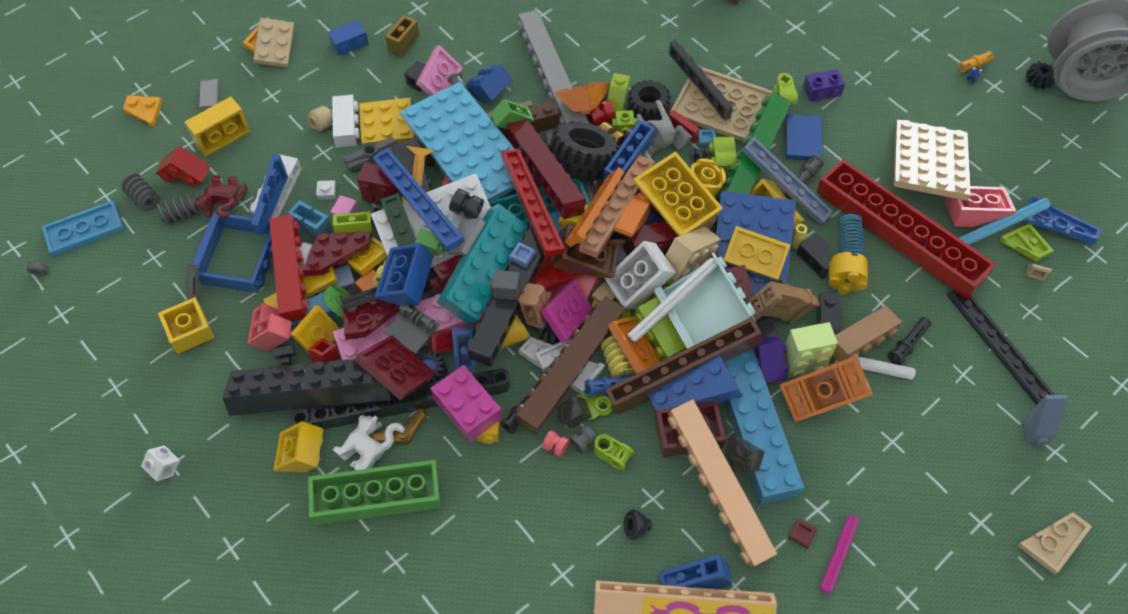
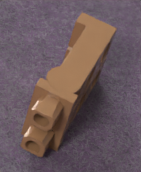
M772 281L746 302V305L750 303L756 313L753 316L756 320L762 316H769L789 321L791 324H794L799 319H804L811 309H816L820 306L817 296H813L810 289L806 288L804 290Z

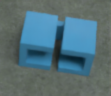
M300 200L288 212V215L292 214L295 221L298 220L300 230L303 232L307 231L308 235L316 238L317 234L329 233L332 230L327 215L316 209L313 211L311 206Z

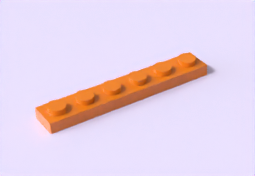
M620 167L606 177L565 241L570 247L576 243L581 244L587 238L586 233L594 227L595 224L593 222L602 214L600 210L608 204L607 199L615 193L614 188L622 182L620 178L624 171Z

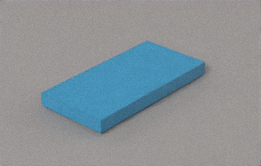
M114 200L41 226L49 254L52 257L125 230Z

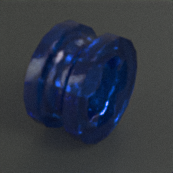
M975 66L966 79L968 81L972 80L973 84L982 73V70H977Z

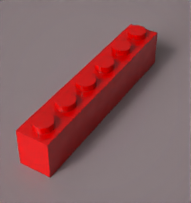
M292 214L271 218L269 220L278 314L281 318L291 322L301 320L306 317L309 304L308 300L305 299L307 287L305 282L303 283V278H306L303 273L304 267L301 265V262H304L302 251H300L302 241L300 236H298L300 225L298 220H294Z

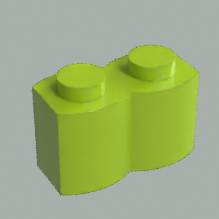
M713 137L712 142L708 145V151L712 153L710 160L716 162L717 167H722L725 173H731L729 169L737 161L734 137Z

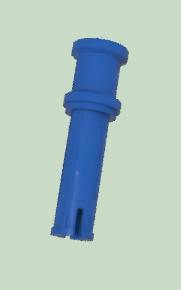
M633 375L611 379L601 377V379L594 381L590 379L585 380L586 395L589 398L601 393L607 395V388Z

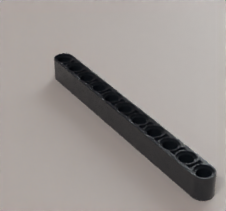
M499 368L472 374L479 383L486 384L482 387L490 396L505 393L510 389V375L506 369ZM499 379L505 380L502 383L497 382ZM441 380L424 384L403 399L407 400L403 403H399L400 399L392 394L391 400L297 409L292 412L290 420L294 426L300 420L305 419L304 422L325 430L359 423L361 415L371 416L372 418L376 416L378 419L418 411L420 408L437 407L439 405L434 401L430 388ZM421 395H427L423 399L418 398ZM381 403H387L383 407H378ZM361 407H366L365 410L358 411ZM346 411L345 414L338 415L340 412ZM326 415L323 419H318L320 416Z

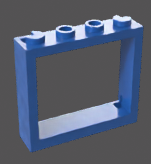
M213 212L192 263L200 266L199 282L203 285L259 293L260 287L265 282L266 271L270 269V261L273 255L270 221L264 234H268L251 280L206 273L224 228L254 232L251 226V217L229 214L228 218L222 219L217 216L216 212Z

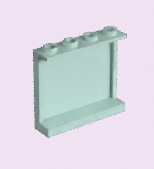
M714 252L712 256L717 262L718 267L667 313L687 349L750 317L756 322L753 316L756 313L750 303L746 305L743 300L746 298V295L741 287L738 289L735 287L736 279L731 271L729 273L725 271L726 263L722 257L717 258ZM698 269L665 289L661 286L653 289L660 302L662 303Z

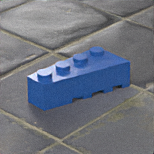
M720 355L648 395L655 410L678 407L692 399L696 404L715 401L722 403L731 398L743 397Z

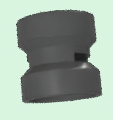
M584 425L579 429L578 435L574 434L569 439L571 445L579 453L583 454L589 445L595 443L597 436L591 428Z

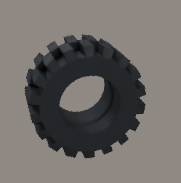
M642 80V82H637L628 92L627 111H633L634 118L641 114L644 122L662 120L656 101H661L668 115L671 103L670 90L666 88V85L660 84L659 81Z

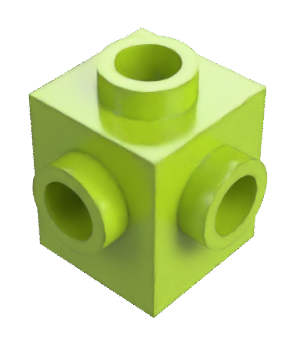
M616 111L615 119H612V126L624 135H626L627 130H633L637 125V118H634L633 111Z

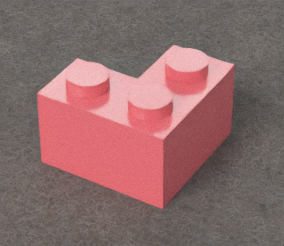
M263 303L253 310L247 344L269 352L289 340L292 333V322L281 318L277 308Z

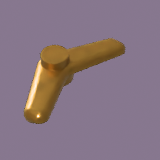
M423 408L418 409L404 425L405 430L403 433L397 430L393 431V444L406 445L412 441L413 436L427 417V413ZM385 431L372 433L370 438L382 444L385 442Z

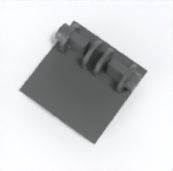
M402 304L399 308L401 313L384 334L387 336L393 335L410 351L416 354L439 327L440 323L409 304Z

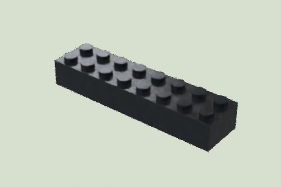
M354 359L231 371L222 398L229 416L391 400L392 393Z

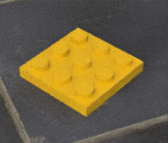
M410 98L359 103L362 146L369 142L376 144L390 137H393L395 143L413 139L414 133L400 115L401 110L411 106Z

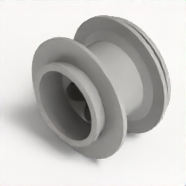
M1091 0L1076 6L1061 16L1052 26L1047 38L1049 53L1056 60L1053 74L1057 86L1069 96L1083 101H1103L1127 94L1128 0Z

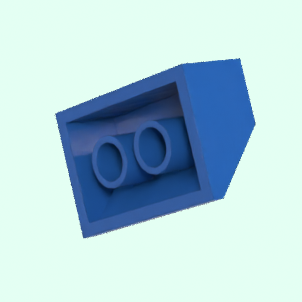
M421 243L390 248L374 297L399 306L402 304H409L410 306L419 305L434 255Z

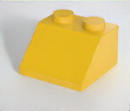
M302 421L281 431L273 470L277 472H308L317 468L320 462V447L323 443V428Z

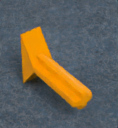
M406 146L414 154L412 177L422 187L425 156L435 150Z

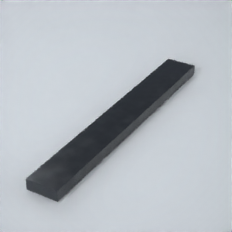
M955 290L947 294L950 301L1036 405L1045 395H1055L972 295L969 299H966Z

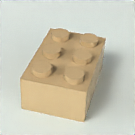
M705 226L676 237L665 256L676 271L671 278L676 282L701 267L712 257L713 252L716 253L718 251V244L721 239Z

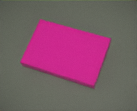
M574 279L569 281L540 310L561 343L566 342L575 330L582 325L587 314L591 315L594 312Z

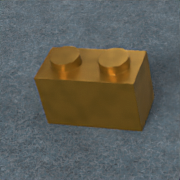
M405 15L399 19L385 36L388 51L400 56L407 51L419 36L416 20Z

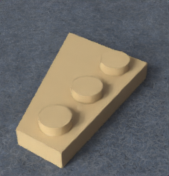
M1072 512L1034 536L1022 541L1017 546L1056 575L1092 526Z

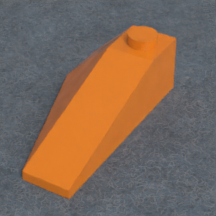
M611 81L575 86L571 90L566 88L555 91V93L573 112L580 111V114H589L602 101L610 89Z

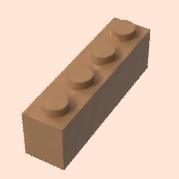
M884 306L836 334L835 337L838 344L832 356L839 362L854 356L858 357L861 353L866 354L874 345H881L887 337H894L899 332L898 328L902 321L887 306Z

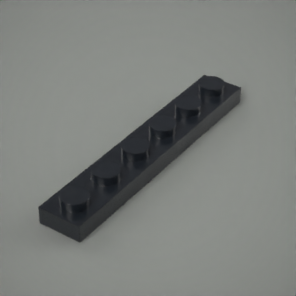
M676 40L670 42L669 55L720 116L725 121L730 119L733 110L732 103L723 96L721 90L716 88L712 80L704 74L702 68L698 67L682 45Z

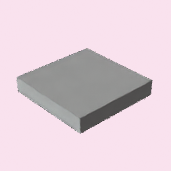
M481 218L462 219L457 230L463 236L465 242L450 251H447L446 248L444 251L449 255H467L483 229L485 221Z

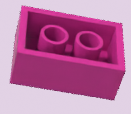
M464 365L430 388L434 401L469 443L502 419L501 408Z

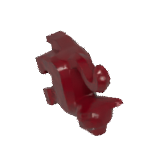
M212 175V183L205 189L204 195L199 196L194 203L201 211L207 212L208 218L212 216L213 205L220 204L221 206L217 208L216 214L218 217L226 219L229 217V213L226 211L232 210L240 199L245 196L248 191L247 185L243 183L242 186H239L237 177L233 176L228 177V185L220 184V175Z

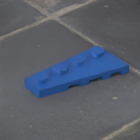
M278 154L272 155L255 213L251 219V226L256 235L263 236L288 180L283 161Z
M1032 196L1026 206L1040 199ZM1052 205L1022 220L1093 245L1102 229Z

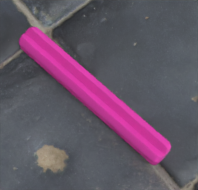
M849 515L846 519L820 585V591L826 594H830L833 590L858 526L859 518L854 515Z

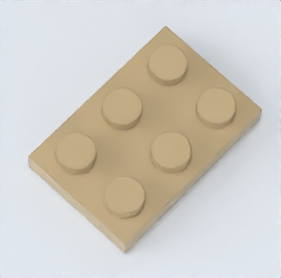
M260 18L254 63L288 68L294 22Z

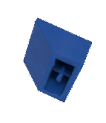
M493 64L487 69L486 67L482 68L477 73L478 76L476 78L474 77L467 82L468 92L482 103L490 102L513 79L502 64L496 66Z

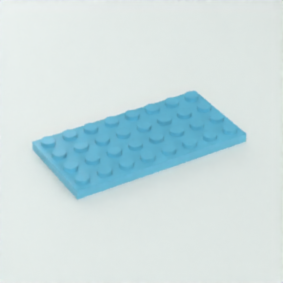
M461 82L400 111L401 117L425 149L435 150L430 155L451 183L477 174L489 203L515 190L501 158L502 151L514 150V147Z

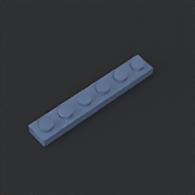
M755 137L743 147L741 151L793 200H796V203L819 225L824 223L833 211Z

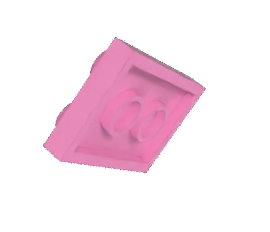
M438 45L434 48L416 84L429 96H432L452 86V84L448 83L447 78L455 72H461L463 67Z

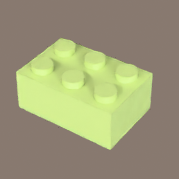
M830 322L790 330L785 344L786 353H784V360L788 366L787 378H798L828 365L838 344Z

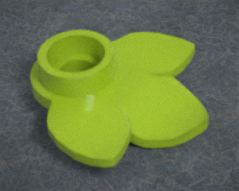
M603 393L596 394L591 398L586 394L575 396L577 405L582 409L580 417L583 419L593 420L599 415L607 416L613 410L611 400ZM605 405L607 408L601 409L600 406Z

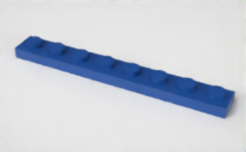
M389 148L373 156L377 166L447 251L465 242L460 232Z

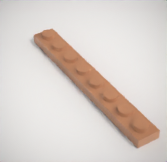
M637 156L622 182L615 190V193L609 199L608 204L602 210V214L596 219L594 227L587 233V238L580 244L579 252L595 258L599 256L614 232V227L630 199L640 190L633 179L654 166L655 161Z

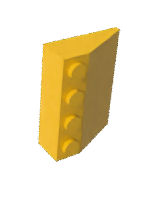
M676 151L633 179L635 184L678 236L705 226L715 219L723 209Z

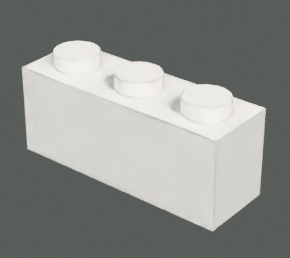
M353 95L332 96L333 139L336 148L357 146V139L360 138L359 128L356 127V125H359L358 114L356 115V112H359L358 101H354Z

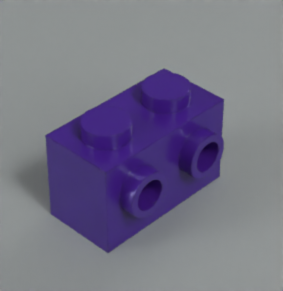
M838 69L808 74L803 84L809 101L841 96L845 87V82Z
M777 336L763 338V343L754 347V352L765 382L785 380L786 372H788L787 362L784 360V353H786L785 343Z

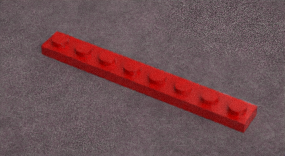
M520 150L502 151L501 158L545 257L564 254L565 247Z

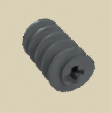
M138 173L128 174L122 180L121 189L141 210L149 211L157 207V204L160 202V196Z
M186 194V200L178 197V203L171 199V205L164 201L163 208L158 203L157 209L163 223L165 221L170 225L171 218L178 222L179 216L185 220L186 214L191 218L193 217V211L199 215L200 209L195 206L196 198L194 194L193 198Z

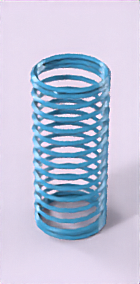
M848 214L839 218L840 253L857 251L851 252V254L865 256L863 226L860 216ZM848 219H857V220L860 221V222H857V221H848V222H845V223H843V224L841 225V223H842L843 221L848 220ZM851 222L859 223V224H857V225H856V224H851V225L843 226L844 224H846V223H851ZM849 233H858L855 235H846ZM849 240H858L855 242H846Z

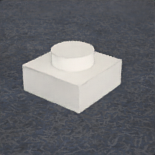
M317 181V199H336V181Z

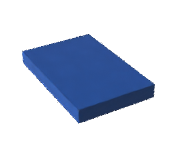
M787 114L786 158L809 160L812 154L822 157L821 117Z

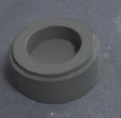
M29 262L27 271L36 276H45L48 266L40 262Z

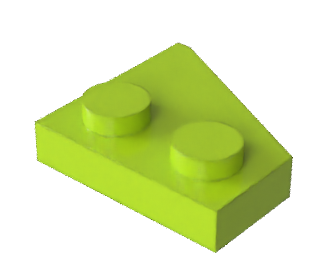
M1030 223L1001 236L999 239L1002 244L1036 262L1051 255L1054 251Z

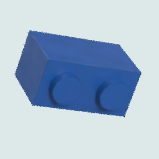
M358 20L328 31L330 42L338 56L369 44L366 31Z
M472 326L452 327L456 370L463 365L468 370L476 369L475 361L469 359L468 350H466L468 341L473 339Z

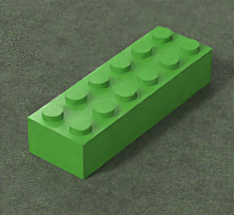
M436 460L308 477L309 518L314 526L442 508Z

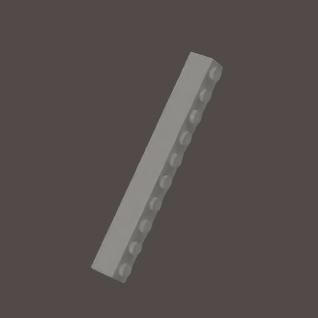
M538 10L519 14L518 30L522 31L523 42L527 43V50L529 54H532V61L534 66H537L538 76L543 79V87L548 91L549 101H554L559 112V124L568 123L569 121L588 123L585 114H580V111L573 112L556 96L555 91L566 88L571 90L573 87Z

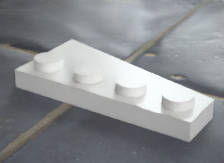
M530 337L519 349V354L540 368L534 353L553 345ZM589 361L570 388L583 395L585 393V380H596L605 369V364H596Z

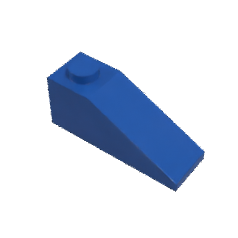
M720 554L659 572L660 583L664 586L718 589L733 584L729 564Z

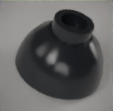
M631 509L625 515L624 531L630 540L639 539L647 531L651 530L652 522L642 512Z

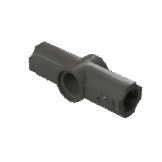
M390 137L376 144L370 142L364 144L361 150L343 157L347 169L351 172L362 167L364 162L376 165L373 156L387 148H392V145L396 144L393 137Z

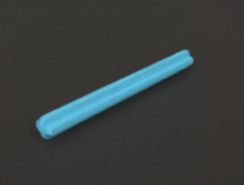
M1043 198L1017 210L1013 215L1000 218L959 237V239L970 245L1049 208L1051 204L1047 198Z

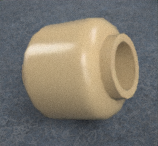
M325 106L311 110L308 116L310 127L317 131H323L333 125V111Z

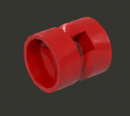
M605 100L600 102L596 109L591 110L585 116L588 123L600 126L603 122H612V119H615L616 112L611 101Z

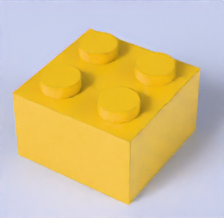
M196 297L158 313L168 340L177 354L215 338Z

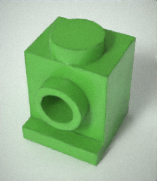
M420 229L415 243H421L433 255H442L445 247L430 231Z

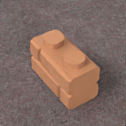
M526 284L523 290L524 293L518 299L527 325L544 328L547 320L540 310L549 302L545 288L540 284Z

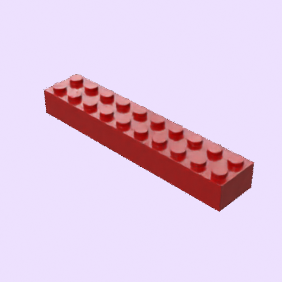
M844 159L820 179L816 193L846 214L860 216L863 226L966 299H969L988 279L997 265Z

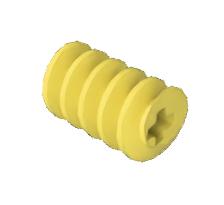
M613 336L605 339L601 344V349L606 358L608 369L611 371V377L616 378L635 374L629 360L622 353L617 340Z

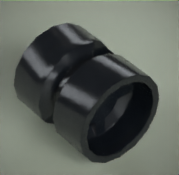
M458 188L450 201L449 211L458 215L463 214V217L466 219H477L483 208L484 199L475 195L471 197L469 192Z

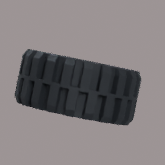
M569 121L555 128L549 150L555 155L558 163L562 164L564 171L570 175V178L594 182L595 180H603L604 169L619 150V144L613 135H610L607 130H603L599 126L581 121Z

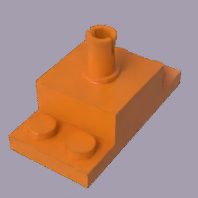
M857 356L780 384L795 422L873 395Z

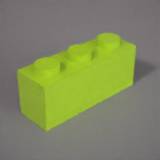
M658 297L636 309L635 319L638 324L661 304ZM668 314L645 333L649 342L653 343L656 354L663 361L686 350V346Z

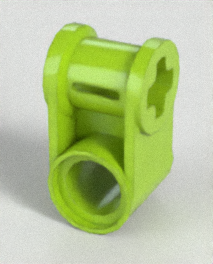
M781 73L777 78L774 91L790 101V106L796 105L798 95L793 78L790 74Z
M606 434L599 435L594 443L595 456L621 471L625 470V464L629 457L634 455L631 447ZM605 444L608 448L601 449L598 445Z

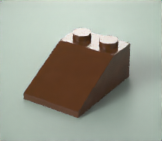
M568 224L558 233L565 251L564 254L554 255L552 267L573 274L614 278L619 250L618 243L608 240L599 256L595 258L579 252L580 244L576 243L570 247L565 242L575 226Z

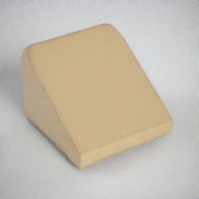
M1028 264L1025 276L1045 281L1052 269L1036 264Z

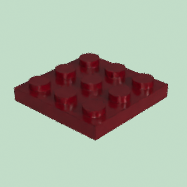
M393 335L358 353L354 359L400 400L432 380L436 375L434 370Z

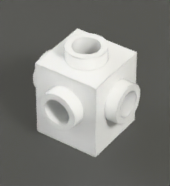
M160 446L147 450L141 467L156 481H160L174 476L180 460L167 447Z

